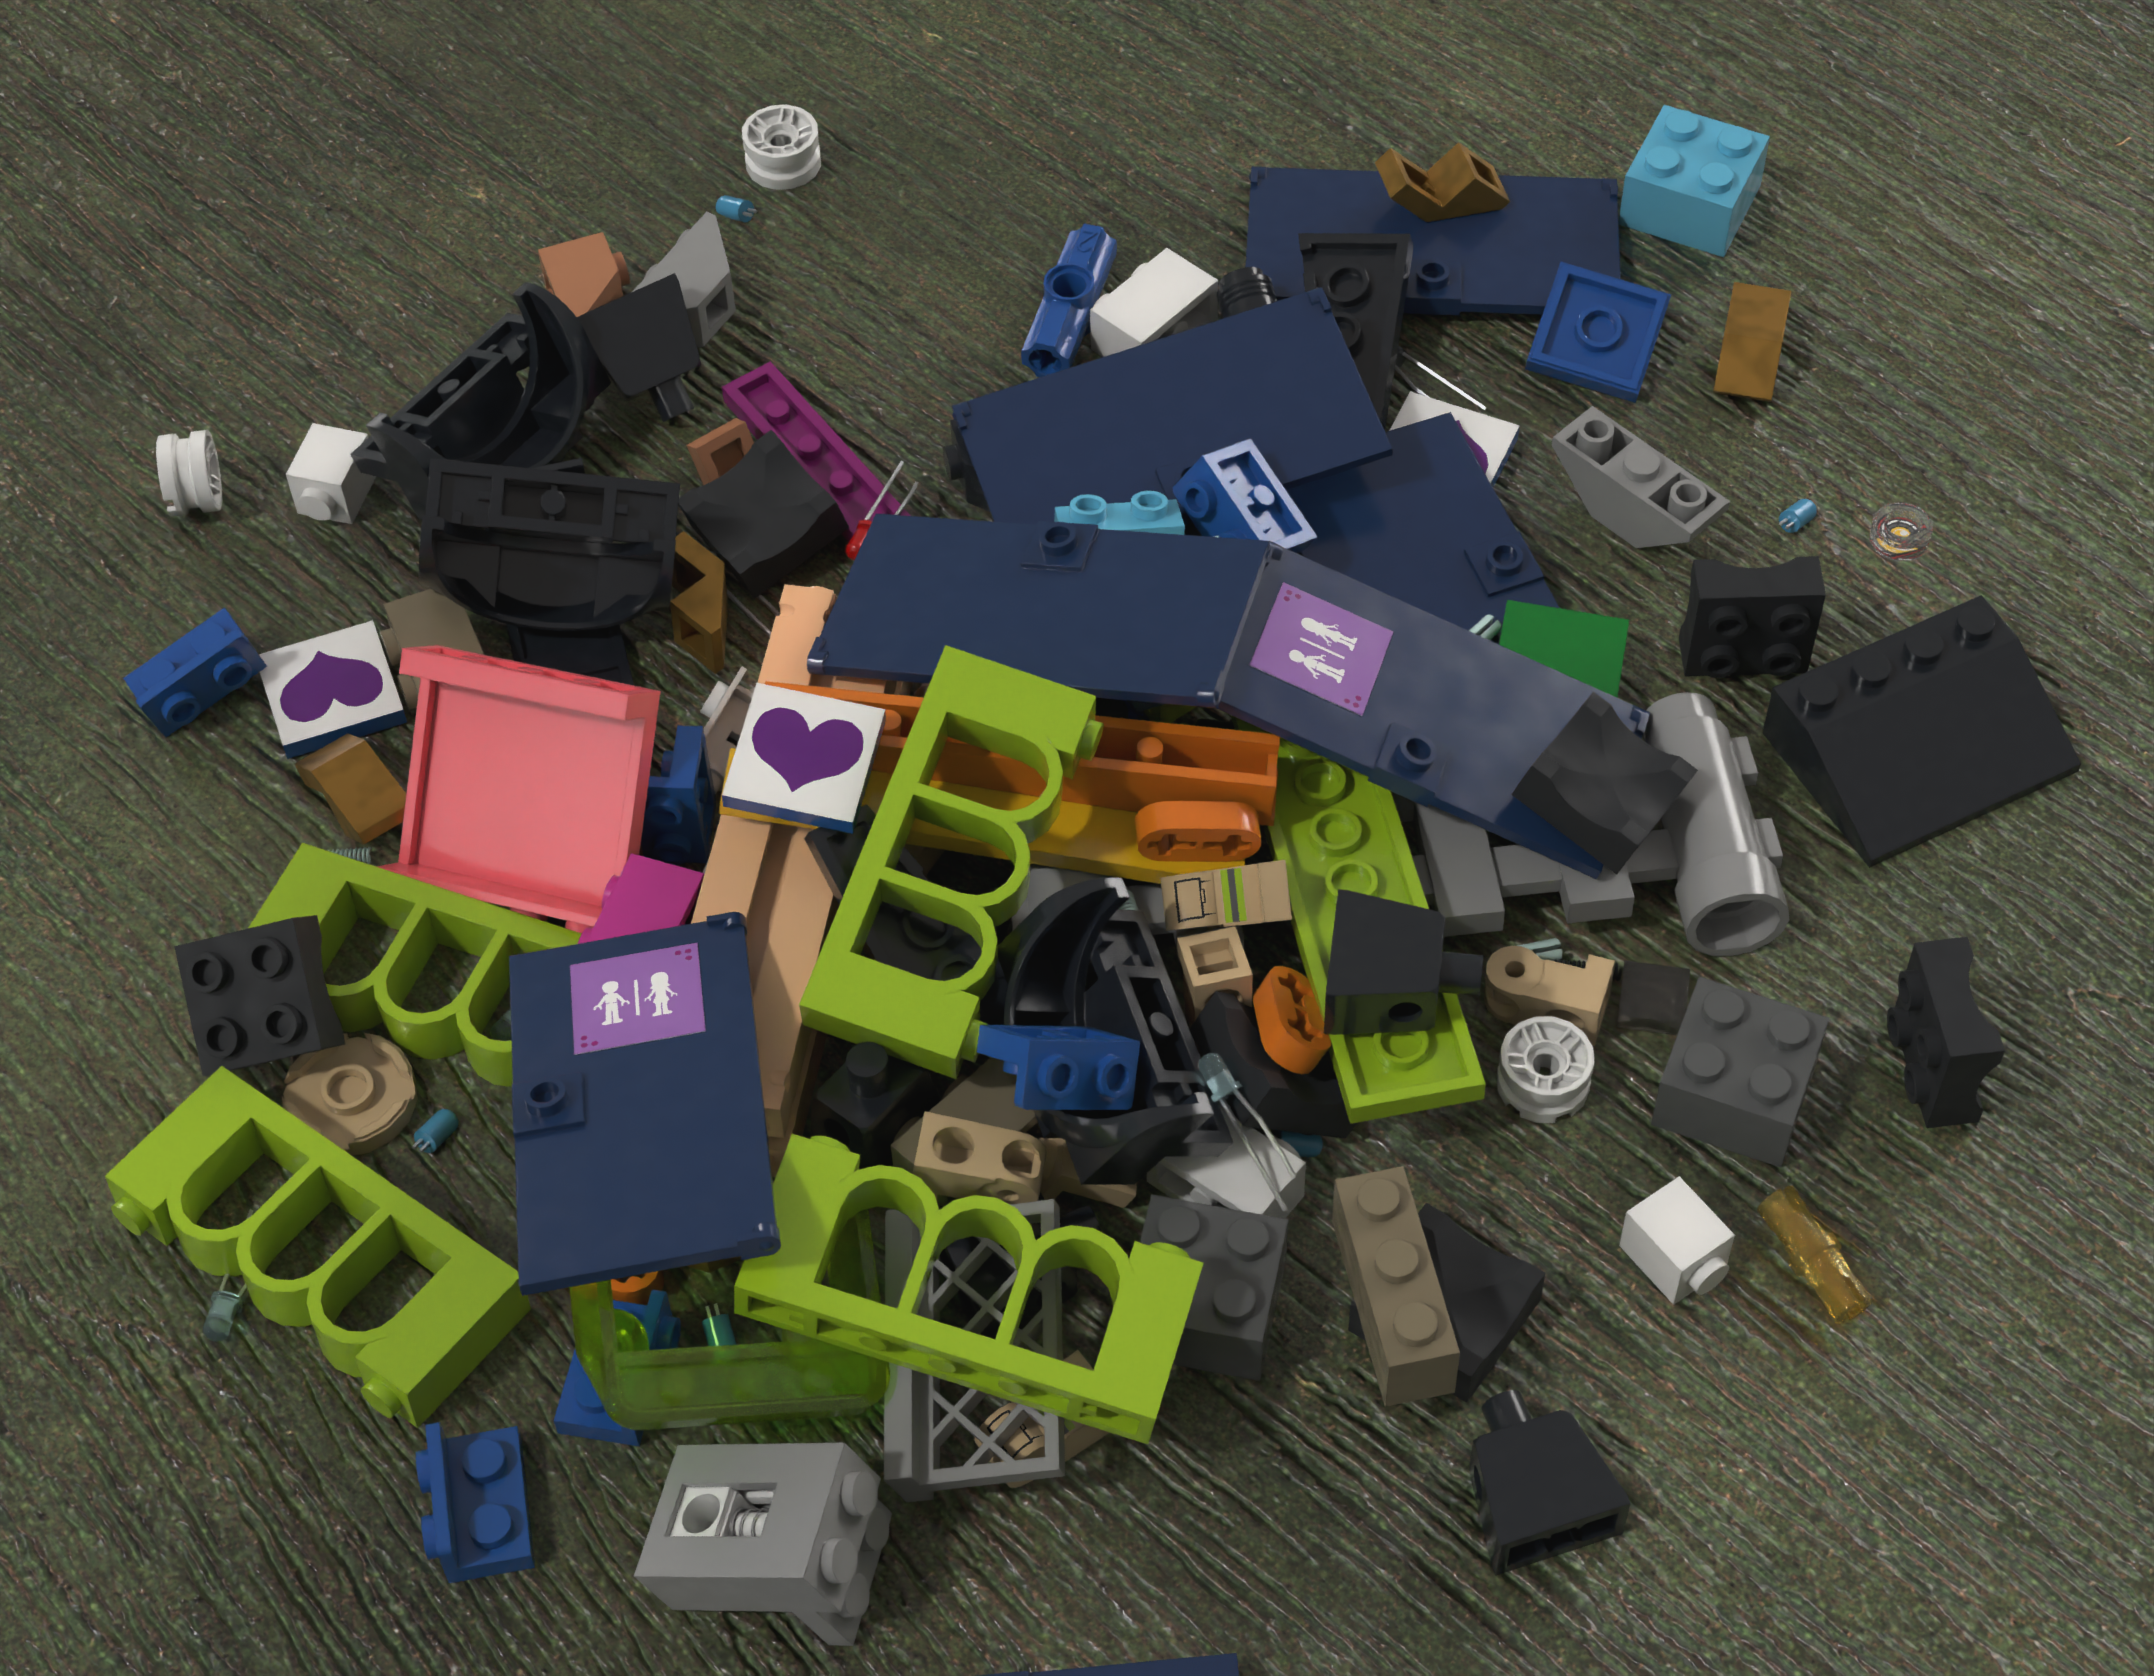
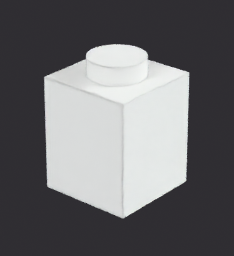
M312 423L286 473L298 514L307 515L316 520H332L353 524L376 476L361 473L350 455L368 439L367 433Z
M1679 1176L1626 1212L1619 1246L1674 1305L1693 1291L1698 1295L1709 1292L1724 1279L1729 1271L1727 1263L1735 1235Z

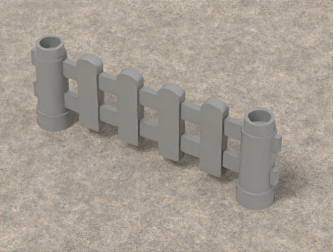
M1688 692L1677 693L1653 703L1646 710L1650 712L1643 734L1645 742L1665 753L1680 756L1698 771L1660 819L1663 829L1652 830L1617 875L1603 865L1602 872L1597 879L1521 845L1490 848L1486 829L1430 804L1428 807H1425L1391 791L1400 821L1413 822L1420 855L1412 856L1427 904L1431 905L1432 910L1440 912L1445 917L1444 937L1503 931L1505 909L1502 897L1557 891L1560 893L1567 924L1631 917L1635 898L1632 883L1677 879L1678 883L1675 887L1676 902L1687 942L1696 951L1711 956H1734L1754 951L1769 944L1784 931L1789 921V910L1776 869L1781 868L1783 853L1772 818H1754L1745 786L1756 785L1758 776L1748 737L1730 738L1728 728L1718 720L1713 702L1704 695ZM1259 825L1261 837H1266L1263 825ZM1003 859L1004 864H1013L1011 860ZM1030 863V882L1027 898L1018 912L1011 917L1012 931L1041 902L1054 893L1077 883L1113 876ZM1161 884L1126 886V889L1133 893L1138 910L1144 912L1152 935L1174 933L1177 957V938L1234 927L1207 929V926L1166 931ZM1237 925L1236 929L1244 949L1242 925ZM1091 960L1085 992L1098 980Z

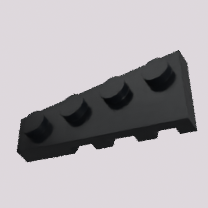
M1298 233L1300 251L1303 257L1305 292L1319 287L1323 288L1338 327L1385 430L1414 248L1411 235L1383 233Z
M868 805L861 807L853 834L819 827L808 832L804 838L839 905L876 817V814ZM904 847L895 870L930 882L923 874L924 868ZM884 901L881 902L863 947V951L869 959L927 979L939 981L960 978L973 969L982 953L981 947L972 935L962 929ZM999 959L995 981L985 997L980 1000V1021L988 1023V1025H1002L1001 1020L1004 1018L1008 984Z

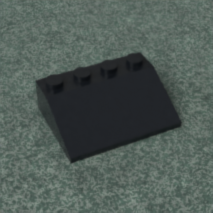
M1982 595L1774 686L1762 732L1869 868L2078 772L2081 766L2075 750L2019 638Z

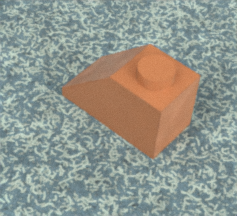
M603 232L538 249L546 290L565 303L576 317L622 297V286L630 284L628 269L621 251L611 253Z

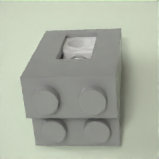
M846 1443L678 1445L634 1577L672 1610L792 1612L828 1645L853 1646L862 1615L866 1612L869 1604V1591L880 1553L889 1536V1523L892 1512L877 1499L881 1478Z

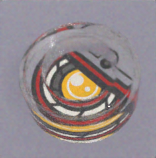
M1905 502L1889 503L1882 506L1875 513L1869 539L1872 547L1880 555L1894 561L1915 560L1921 557L1929 547L1933 533V522L1930 516L1916 505Z

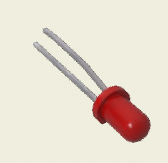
M903 461L897 466L866 518L859 521L856 531L845 549L847 556L851 560H855L872 523L869 519L904 465ZM915 481L910 493L894 515H899L913 496L919 482Z

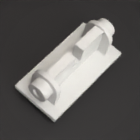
M743 666L730 686L721 681L717 682L700 710V713L710 718L704 727V734L715 794L723 789L730 748H737V746L727 741V738L729 736L737 742L739 741L755 688L748 690L739 685L747 671Z

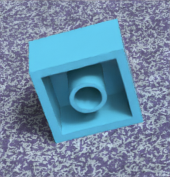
M1663 105L1625 175L1618 225L1724 257L1761 186L1770 136L1686 110Z

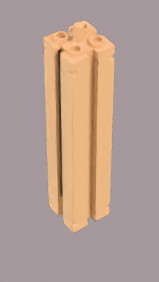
M784 584L779 602L780 615L775 617L757 683L765 684V681L904 696L910 695L913 682L809 674L807 670L808 654L816 637H820L837 600V596L834 590L820 586L804 587ZM721 815L691 924L707 921L706 916L729 912H739L746 917L748 932L746 938L772 1177H776L791 1135L803 1136L826 1042V1033L803 1025L799 1003L839 904L804 839L808 832L814 829Z

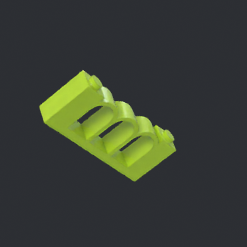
M945 645L799 1003L804 1026L855 1044L862 1042L877 1043L884 1048L889 1056L957 1079L964 1059L971 1062L976 1061L979 1055L977 1053L980 1025H988V1023L980 1021V1000L985 997L995 981L998 963L997 936L994 927L1001 925L1014 916L1027 898L1030 882V851L1028 843L1033 842L1049 831L1058 817L1062 799L1063 776L1073 779L1080 759L1083 758L1091 761L1095 755L1104 727V723L1095 720V695ZM950 737L1029 765L1036 769L1044 779L1046 788L1040 798L1029 806L1008 811L995 809L930 787L929 783L947 738ZM915 818L989 843L1004 851L1014 865V871L1005 884L993 892L981 895L960 893L895 870ZM884 901L956 926L972 935L982 951L973 969L960 978L939 981L927 979L861 956L881 902Z
M305 843L300 845L248 927H257L295 917L317 915L322 935L321 955L323 973L329 967L359 917L399 930L379 965L369 976L352 984L341 986L326 984L331 1003L341 1022L342 1030L345 1032H356L371 1029L383 1022L386 1033L391 1041L403 1052L416 1058L434 1060L453 1056L465 1049L468 1062L478 1076L494 1085L512 1087L513 1084L512 1040H493L482 1035L510 986L509 956L578 944L582 934ZM438 943L481 957L462 991L450 1004L437 1011L426 1013L409 1012L401 1008L402 1003Z
M223 1066L216 1070L105 1175L115 1200L111 1210L119 1222L130 1232L141 1236L147 1231L166 1246L178 1237L184 1254L196 1268L214 1276L229 1274L236 1277L243 1275L253 1304L265 1318L283 1326L306 1327L313 1325L322 1353L334 1368L353 1377H362L364 1386L361 1388V1393L366 1401L383 1416L392 1418L397 1413L416 1428L422 1425L531 1310L528 1295L522 1296L519 1273L516 1269ZM263 1154L293 1174L252 1216L239 1225L223 1230L205 1229L197 1225V1221L204 1211ZM331 1201L363 1223L320 1268L310 1275L294 1280L274 1279L265 1275V1271L273 1259ZM401 1250L435 1274L392 1319L381 1327L368 1331H347L334 1325L343 1308Z
M795 1134L791 1135L773 1182L776 1220L780 1231L781 1248L773 1255L744 1260L734 1285L735 1314L1149 1444L1204 1262L1191 1259L1187 1252L1177 1246L1161 1242L1146 1245L1135 1241L1128 1258V1255L1113 1238L1090 1227L1070 1225L1050 1230L1036 1240L1031 1224L1020 1211L998 1198L973 1195L953 1200L939 1210L935 1194L920 1177L905 1169L876 1165L859 1170L860 1155L850 1152L848 1147L838 1140L826 1136H813L808 1139ZM874 1207L892 1208L907 1215L919 1229L922 1239L898 1308L821 1285L840 1232L847 1221L862 1210ZM971 1236L988 1238L1002 1245L1014 1259L1018 1273L995 1339L917 1315L937 1258L944 1248L956 1240ZM1065 1266L1084 1268L1097 1275L1109 1289L1113 1301V1310L1094 1370L1013 1345L1029 1294L1037 1280L1050 1270Z

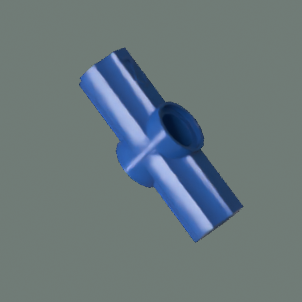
M1083 224L1080 229L1070 231L1057 265L1051 268L1044 276V297L1021 350L1022 364L1029 367L1036 377H1043L1071 368L1083 337L1091 332L1090 309L1093 308L1100 297L1117 254L1116 239L1110 237L1103 227Z

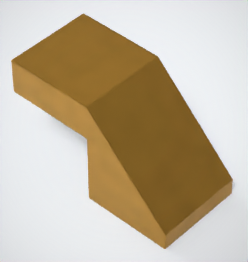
M1459 142L1427 172L1392 148L1387 150L1375 162L1390 199L1425 222L1500 210L1510 203L1494 166Z
M1734 282L1713 393L1771 402L1791 291Z
M683 531L675 538L676 547L672 586L681 594L670 601L674 642L716 674L724 668L728 613L725 564Z
M347 733L294 764L305 785L323 793L347 837L361 844H366L403 822L406 792L366 740Z

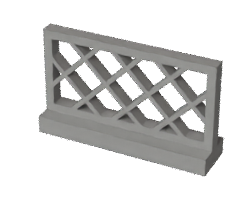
M1054 1199L1011 1204L1020 1211L1030 1224L1041 1222V1236L1050 1230L1060 1228V1207ZM895 1209L885 1211V1305L898 1308L922 1238L918 1227L907 1215ZM974 1237L980 1243L954 1272L940 1262L939 1257L937 1258L917 1315L939 1322V1312L960 1290L981 1308L963 1330L980 1334L993 1319L999 1324L1001 1323L1003 1314L1000 1311L1009 1300L1018 1272L1014 1259L1000 1247V1244L988 1238ZM994 1253L1012 1268L1014 1272L987 1301L966 1282ZM1057 1268L1047 1272L1042 1276V1281L1038 1279L1035 1283L1034 1288L1042 1293V1309L1023 1330L1018 1328L1013 1345L1023 1349L1029 1348L1033 1352L1063 1361L1061 1268ZM939 1273L947 1279L940 1288ZM1042 1332L1043 1348L1035 1342ZM885 1361L884 1481L907 1503L934 1500V1491L1063 1477L1065 1476L1064 1418L1044 1412L1043 1416L1034 1408L1015 1403L1017 1406L988 1437L966 1418L987 1393L970 1388L958 1403L953 1406L940 1395V1378ZM940 1407L948 1413L941 1422ZM1030 1416L1044 1428L1045 1457L1014 1460L1001 1447ZM961 1424L982 1445L963 1466L940 1469V1446ZM994 1455L1003 1461L988 1463Z

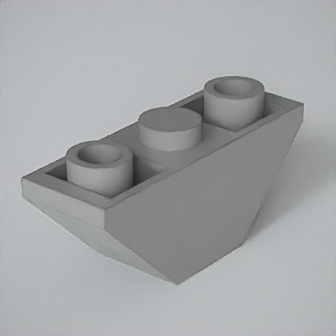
M707 211L691 229L685 230L680 235L676 245L658 264H654L649 268L642 282L633 290L636 291L675 273L679 280L697 348L705 346L736 311L730 268L716 215Z
M1593 406L1557 433L1552 439V447L1591 517L1635 548L1690 542L1729 509L1730 501Z

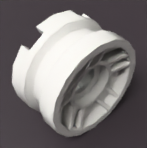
M787 104L771 105L756 111L747 118L742 127V141L745 150L746 171L753 181L762 187L786 190L805 185L817 175L821 167L818 125L809 112L800 107Z
M209 430L193 431L190 433L189 438L179 439L176 433L158 436L156 458L163 501L173 500L174 506H167L169 515L171 517L187 515L190 508L199 507L203 513L220 511L222 506L221 474L215 444Z
M1535 1016L1521 1021L1506 1034L1502 1043L1499 1056L1500 1063L1497 1070L1498 1093L1505 1106L1511 1104L1520 1111L1519 1117L1535 1123H1555L1557 1117L1568 1113L1572 1117L1585 1104L1590 1091L1591 1076L1595 1064L1593 1046L1586 1034L1573 1023L1554 1016ZM1540 1067L1550 1068V1076L1539 1074Z

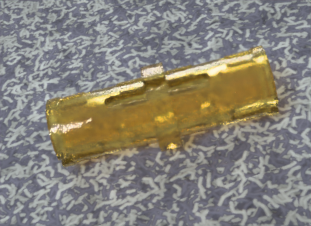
M1786 1186L1783 1192L1779 1189L1762 1201L1757 1211L1770 1229L1774 1231L1791 1257L1787 1262L1796 1276H1804L1810 1286L1814 1288L1823 1301L1824 1306L1831 1314L1835 1323L1842 1324L1847 1318L1851 1320L1865 1311L1872 1304L1873 1297L1867 1292L1860 1280L1856 1278L1838 1251L1842 1248V1245L1833 1232L1826 1233L1819 1222L1815 1220L1795 1187Z

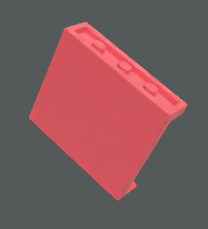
M439 645L402 648L399 674L420 678L399 860L398 863L376 867L483 902L510 907L511 911L542 921H547L548 916L566 920L565 928L582 933L587 927L593 928L602 911V898L609 879L614 875L620 876L631 853L636 855L640 853L661 691Z

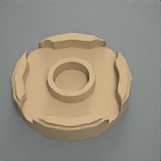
M345 1033L343 1034L345 1045L301 1054L289 1067L284 1080L286 1088L283 1093L284 1098L282 1097L283 1108L352 1156L370 1153L392 1141L410 1122L418 1100L416 1078L411 1064L398 1046L379 1035L364 1033L366 1038H349L348 1034Z

